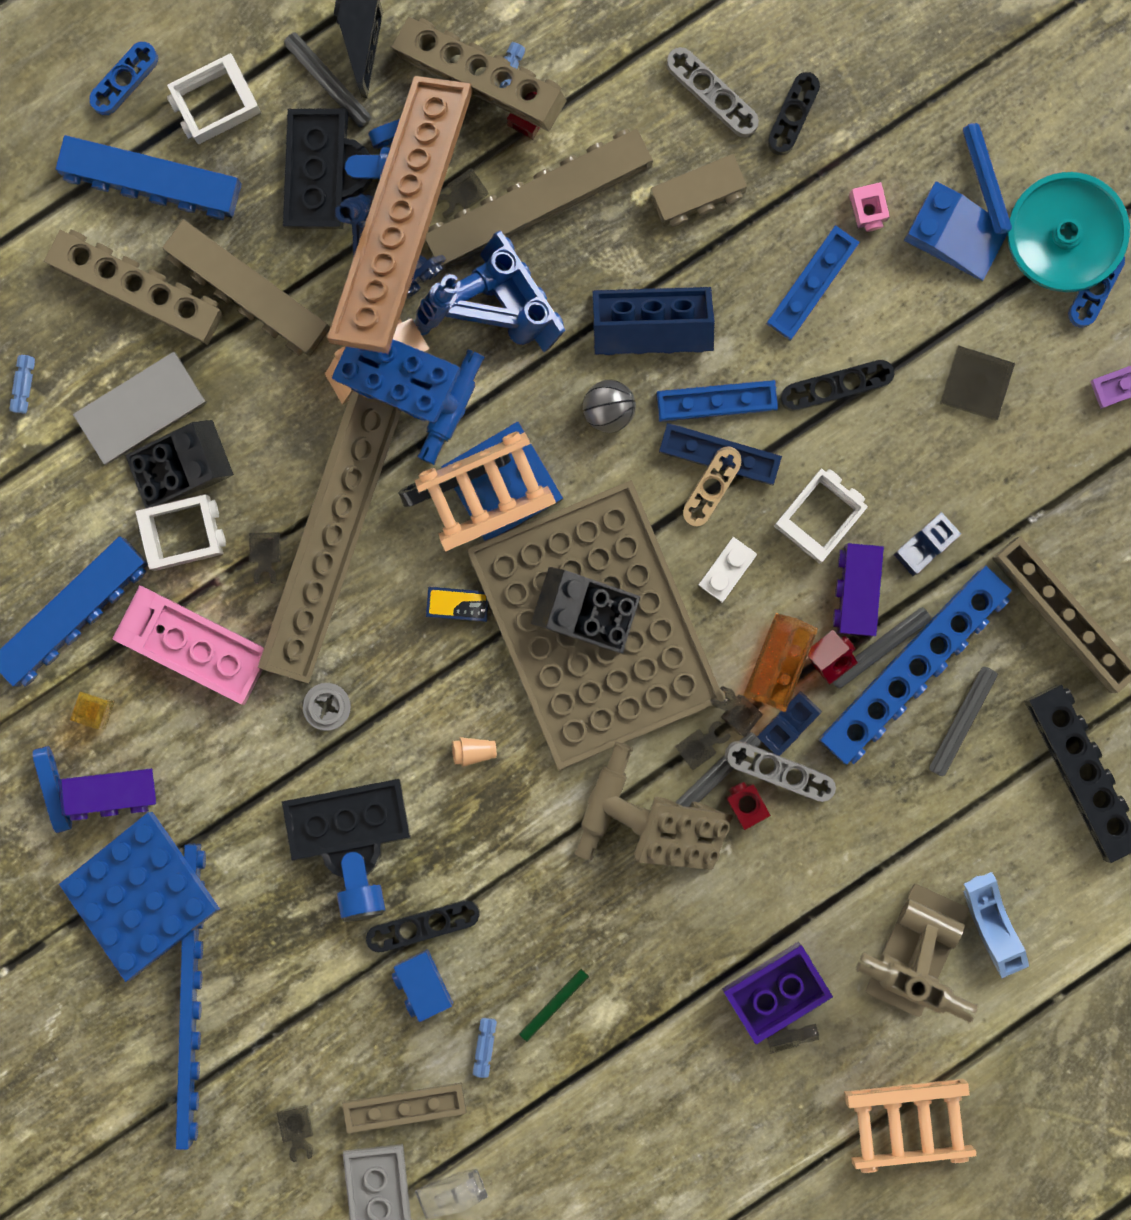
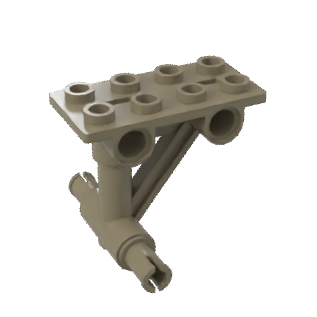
M615 742L609 763L601 769L595 788L589 795L588 807L581 823L584 831L577 850H575V855L583 859L593 860L600 836H604L607 833L611 819L614 818L632 828L634 833L640 836L634 852L636 861L648 864L712 870L719 859V852L725 836L730 830L733 815L728 812L718 811L699 802H692L690 807H684L666 798L655 796L651 809L648 810L621 799L620 795L627 779L624 771L634 748L621 742Z
M914 884L880 959L871 957L865 952L860 957V960L871 965V967H868L858 962L856 967L857 972L871 977L866 993L917 1017L922 1015L926 1007L939 1014L948 1012L971 1023L974 1016L963 1011V1009L976 1014L978 1005L954 995L951 988L939 983L940 980L938 979L951 949H954L961 939L965 927L963 922L969 909L927 888Z

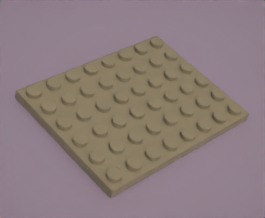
M632 480L466 549L558 770L615 746V742H627L725 701ZM549 567L563 569L641 596L623 653L531 624Z

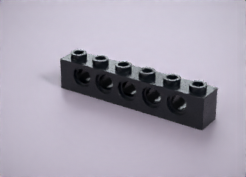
M1054 685L1024 700L1103 860L1113 863L1131 854V822L1126 814L1129 812V807L1122 795L1117 796L1113 785L1116 784L1115 779L1108 768H1103L1099 760L1102 758V753L1094 741L1090 742L1086 731L1089 730L1088 725L1081 714L1077 716L1072 706L1075 704V700L1070 690L1063 688L1062 685ZM1057 710H1061L1065 714V722L1060 727L1056 726L1052 721V716ZM1070 737H1075L1078 740L1079 747L1075 753L1071 754L1066 749V742ZM1089 764L1092 768V775L1088 780L1084 781L1080 777L1079 770L1082 765ZM1098 791H1102L1106 797V801L1101 807H1096L1093 803V796ZM1111 818H1116L1119 822V829L1114 834H1110L1107 831V822Z

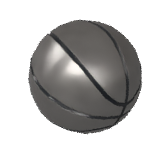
M603 380L593 385L586 393L583 401V411L586 420L592 427L602 432L613 433L623 429L631 422L636 410V403L631 390L626 385L614 380Z

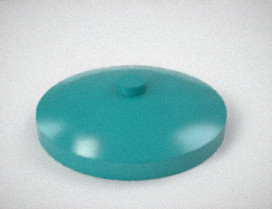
M1061 172L1038 180L1024 191L1011 213L1010 222L1012 229L1008 232V244L1011 255L1018 268L1026 277L1037 285L1049 290L1077 292L1098 285L1116 270L1128 247L1130 223L1122 200L1106 183L1084 173Z

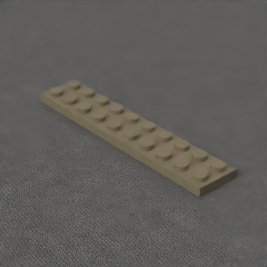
M351 391L257 668L309 684L401 414V410L376 398L370 399L355 391Z

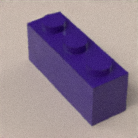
M847 543L844 550H839L838 567L843 568L842 580L837 579L835 597H840L839 609H834L833 627H838L837 634L876 636L884 546Z
M153 769L58 779L62 815H70V821L88 819V813L100 811L101 817L119 815L118 809L130 808L131 813L149 811L148 805H156Z

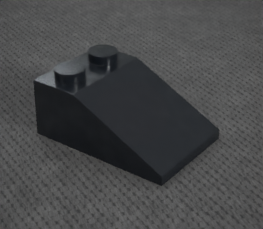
M336 0L334 16H337V24L341 28L361 97L368 98L383 17L380 0Z

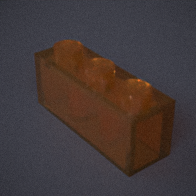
M775 613L743 697L766 707L786 712L818 628L797 618Z

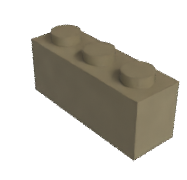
M731 154L651 187L650 196L663 227L668 224L676 227L687 222V217L698 212L699 216L715 210L714 205L725 201L726 204H731L742 199V194L746 192L747 184L734 154Z

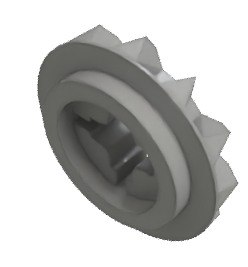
M321 683L312 687L307 692L303 701V713L306 720L319 730L329 731L341 727L350 714L351 703L348 694L336 684ZM334 695L332 706L339 712H328L321 719L323 708L315 701L326 702L328 698Z

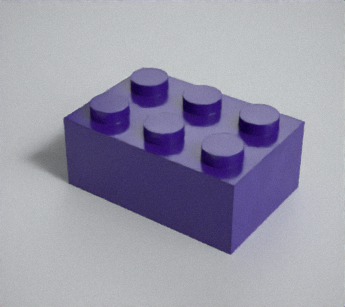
M799 941L722 988L755 1044L760 1043L833 998V995Z

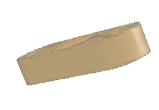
M723 447L717 451L685 503L683 516L690 525L701 526L708 521L739 471L741 455L735 448ZM730 454L734 456L733 462L735 466H727L724 476L729 477L725 480L721 474L712 472V469L715 468L719 472L723 463L720 457H728ZM708 479L718 480L721 484L720 491L716 494L707 493L703 487L705 481ZM698 493L704 499L713 501L711 505L707 501L703 505L702 513L705 514L704 516L698 515L696 518L691 516L692 510L689 508H696L701 501V497H696Z

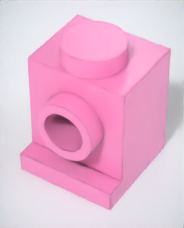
M882 183L852 189L849 198L852 202L857 227H865L866 232L883 228V222H887L890 216ZM864 207H872L874 214L866 215Z

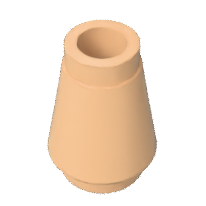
M460 737L459 740L452 741L454 765L461 764L464 767L496 758L495 740L489 741Z

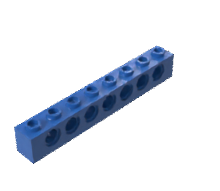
M987 566L981 567L830 725L818 740L843 764L847 765L850 761L855 764L866 752L863 747L870 740L876 742L887 729L883 726L891 718L894 721L897 720L906 711L907 707L904 704L911 697L918 698L928 686L925 682L932 674L937 677L946 669L948 664L945 661L951 654L954 653L957 656L969 644L966 639L973 631L978 634L990 622L987 619L993 610L998 613L1010 601L1007 596L1012 590ZM975 594L981 595L985 600V606L981 611L975 610L972 607L971 600ZM954 616H960L965 622V627L960 633L955 632L951 628V620ZM935 637L940 638L944 642V650L940 654H935L930 649V642ZM913 659H919L924 665V670L919 676H915L910 672L909 665ZM894 680L899 681L903 685V693L897 698L889 693V685ZM873 702H878L883 708V713L878 719H872L868 714V707ZM856 723L862 728V736L859 740L852 741L847 735V730L850 725Z

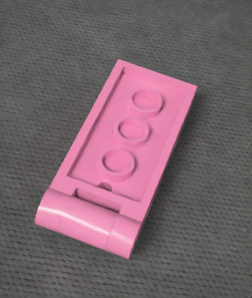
M140 585L112 638L116 642L242 705L246 704L263 670L257 667L264 647ZM160 626H164L165 629L162 634L159 632Z

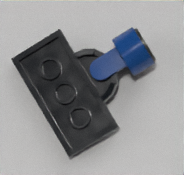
M345 108L288 109L283 206V227L286 229H343L344 222L337 219L336 207L341 206L340 204L345 199L357 197L365 192L373 179L381 178L391 147H383L380 155H370L362 144L354 139H348V111Z
M394 779L282 801L292 861L322 856L325 866L334 875L344 879L346 890L337 893L341 919L344 922H351L383 915V912L386 910L381 885L369 886L367 876L377 867L380 861L382 844L411 839L401 780Z

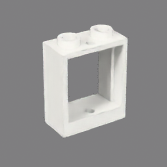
M231 53L167 85L171 92L167 99L174 112L180 110L184 121L180 122L187 138L194 137L198 145L261 113ZM228 73L245 107L199 130L182 95Z
M822 468L774 525L776 529L819 564L824 561L868 507L863 503L865 501L863 495L853 488L850 491L840 484L842 479L830 469L825 472ZM819 482L854 510L824 547L789 520Z
M204 494L135 511L149 570L157 571L223 555L222 547L226 546V540L223 530L217 529L215 518L219 517V511L216 501H211L208 495ZM201 506L210 547L163 558L154 517Z

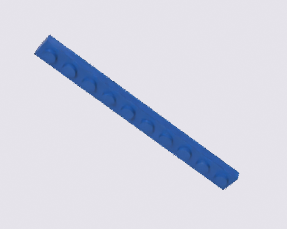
M189 843L185 845L184 857L200 879L201 869H205L206 852L201 851V844ZM204 923L182 939L176 1149H189L193 1141H197L198 1123L193 1122L194 1111H197L199 1107V1092H194L195 1080H199L200 1063L195 1062V1050H199L201 1044V1033L196 1032V1020L201 1019L202 1013L201 1001H197V989L202 988L203 980L202 971H198V959L203 957V941H199V929H203Z

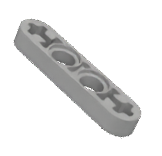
M679 47L670 52L667 59L668 71L739 137H750L755 133L759 119L751 107L688 49ZM684 56L686 58L685 65L690 70L693 69V66L697 67V69L692 71L689 79L685 78L688 71L683 66L674 67L675 57L681 59ZM705 75L710 80V86L705 90L697 89L693 83L695 77ZM720 95H726L731 99L732 105L727 110H720L715 105V99ZM736 106L741 108L737 112L741 118H751L750 129L746 126L741 129L739 127L740 120L735 115H733L731 120L728 118L734 112Z
M742 741L732 742L725 750L726 761L730 766L739 771L821 802L828 801L835 794V782L822 772ZM743 748L744 754L754 758L752 769H748L751 763L746 760L739 759L738 763H735L736 758L732 756V753L734 751L739 752ZM764 758H771L774 761V769L769 774H762L759 771V763ZM799 769L802 774L800 782L794 785L788 784L786 780L788 771ZM808 779L818 784L825 780L824 784L828 787L827 791H821L817 795L818 790L807 785Z

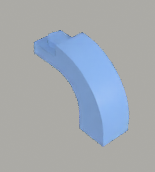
M990 872L983 876H976L971 881L965 883L966 891L963 892L970 913L1001 978L1029 967L1026 950L1007 916L998 883L993 873Z

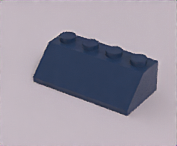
M711 287L593 290L595 355L671 354L674 352L701 353L704 351H714L715 321Z

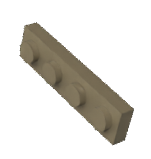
M462 1082L344 1101L342 1103L347 1134L467 1113Z

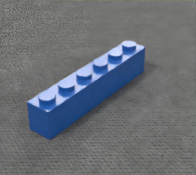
M66 135L63 138L55 169L63 176L64 181L80 185L81 181L92 183V188L109 192V189L113 188L121 190L120 194L125 197L138 199V195L149 197V202L161 206H166L167 202L178 204V209L195 213L196 209L206 211L208 217L218 220H224L225 216L233 218L242 185L237 177Z
M119 536L0 649V673L13 687H20L21 685L26 687L38 676L36 671L43 664L48 666L54 662L60 655L58 650L65 643L69 646L75 642L82 634L79 630L87 622L90 625L96 622L102 616L103 612L101 609L107 603L114 604L124 595L125 591L123 588L130 582L136 583L146 574L147 571L144 568L148 563L144 557L124 537Z

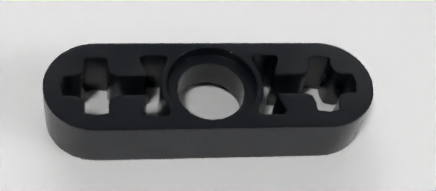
M803 72L795 78L768 138V147L776 155H786L793 149L820 89V82L813 73ZM806 80L810 81V88L814 89V91L808 90L803 101L799 100L798 97L802 87L798 83L804 84ZM791 106L798 107L802 111V118L798 121H790L785 115L786 109ZM785 126L791 128L786 137V141L790 144H783L782 147H778L774 136L780 137Z

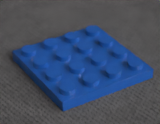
M153 812L146 813L59 884L125 982L131 981L220 910Z

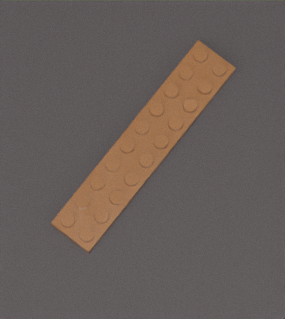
M414 76L327 337L330 344L389 353L472 96L473 89L470 83Z

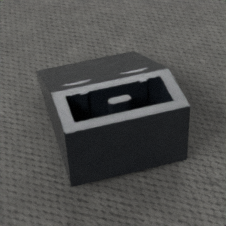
M213 420L191 422L125 455L145 509L166 504L210 487L234 475Z
M549 567L531 624L623 653L641 596L563 569Z

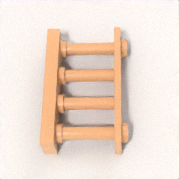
M519 432L508 434L502 438L503 442L437 471L435 468L428 469L419 474V479L414 480L418 492L428 489L444 524L443 532L438 535L445 552L556 504L549 487L543 488L538 486L522 449V447L531 444L525 432L519 434ZM508 453L512 454L527 488L526 496L517 500L510 497L495 462V459ZM484 465L500 502L498 508L489 512L483 510L467 474V471ZM456 477L472 513L470 516L471 520L461 524L455 522L439 486L440 483Z
M964 1079L844 1091L846 1105L848 1108H854V1112H857L862 1151L861 1157H852V1164L855 1169H860L863 1173L879 1171L881 1166L950 1159L951 1163H964L969 1161V1157L976 1156V1150L973 1146L964 1145L959 1101H962V1096H970L969 1085ZM944 1098V1102H947L952 1147L934 1149L929 1105L932 1104V1099ZM914 1101V1105L918 1109L922 1150L904 1152L899 1108L902 1107L904 1102ZM884 1105V1108L887 1109L892 1153L874 1155L869 1114L872 1106Z

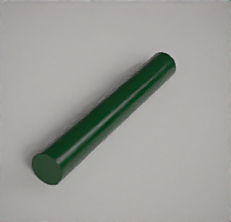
M580 969L524 1027L519 1035L528 1042L589 978V975L583 969Z

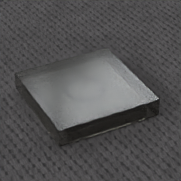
M958 345L940 404L997 421L1015 363Z

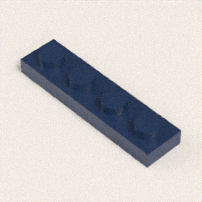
M667 423L659 453L708 467L719 449L733 447L741 455V467L736 475L772 486L775 483L782 456L670 423ZM729 454L728 457H720L723 461L720 468L721 471H725L728 465L735 466L733 455Z

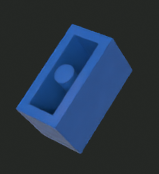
M428 949L395 964L393 967L395 972L392 973V978L398 990L404 989L408 1000L404 1002L411 1017L416 1016L418 1021L421 1022L452 1007L453 1001Z

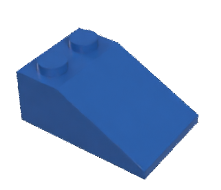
M935 181L904 241L983 281L1008 232L1002 235L996 234L987 211L964 195Z

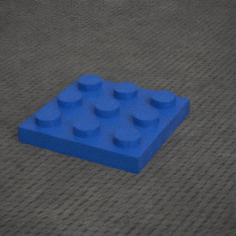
M516 422L441 467L444 468L503 442L502 438L513 432L522 434L524 431L519 422ZM532 444L522 447L538 486L543 488L548 486L556 503L563 500L562 495ZM509 453L511 461L498 469L510 497L517 500L526 496L527 488L512 454ZM488 474L471 480L483 510L489 512L498 508L500 502ZM460 486L455 487L454 490L471 516L472 513ZM547 508L482 535L484 541L506 533Z

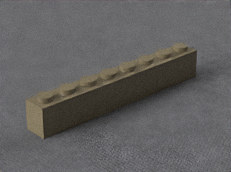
M636 128L632 131L624 129L613 136L614 140L604 145L602 142H598L587 148L586 154L578 158L576 155L570 156L560 162V167L552 171L549 168L544 169L533 176L534 180L526 184L518 182L507 189L508 193L498 198L496 195H492L481 201L480 207L472 211L469 208L464 209L453 216L454 220L446 224L438 222L430 226L425 241L433 257L443 255L446 258V261L441 264L443 267L442 271L482 252L494 233L499 230L502 231L505 237L510 238L652 167L653 159L638 129Z

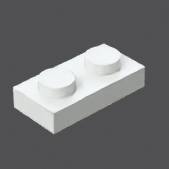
M733 537L698 586L723 603L757 556V553Z

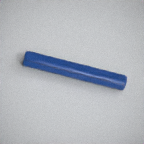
M970 123L963 127V134L994 232L1002 235L1012 229V225L980 125L978 123Z

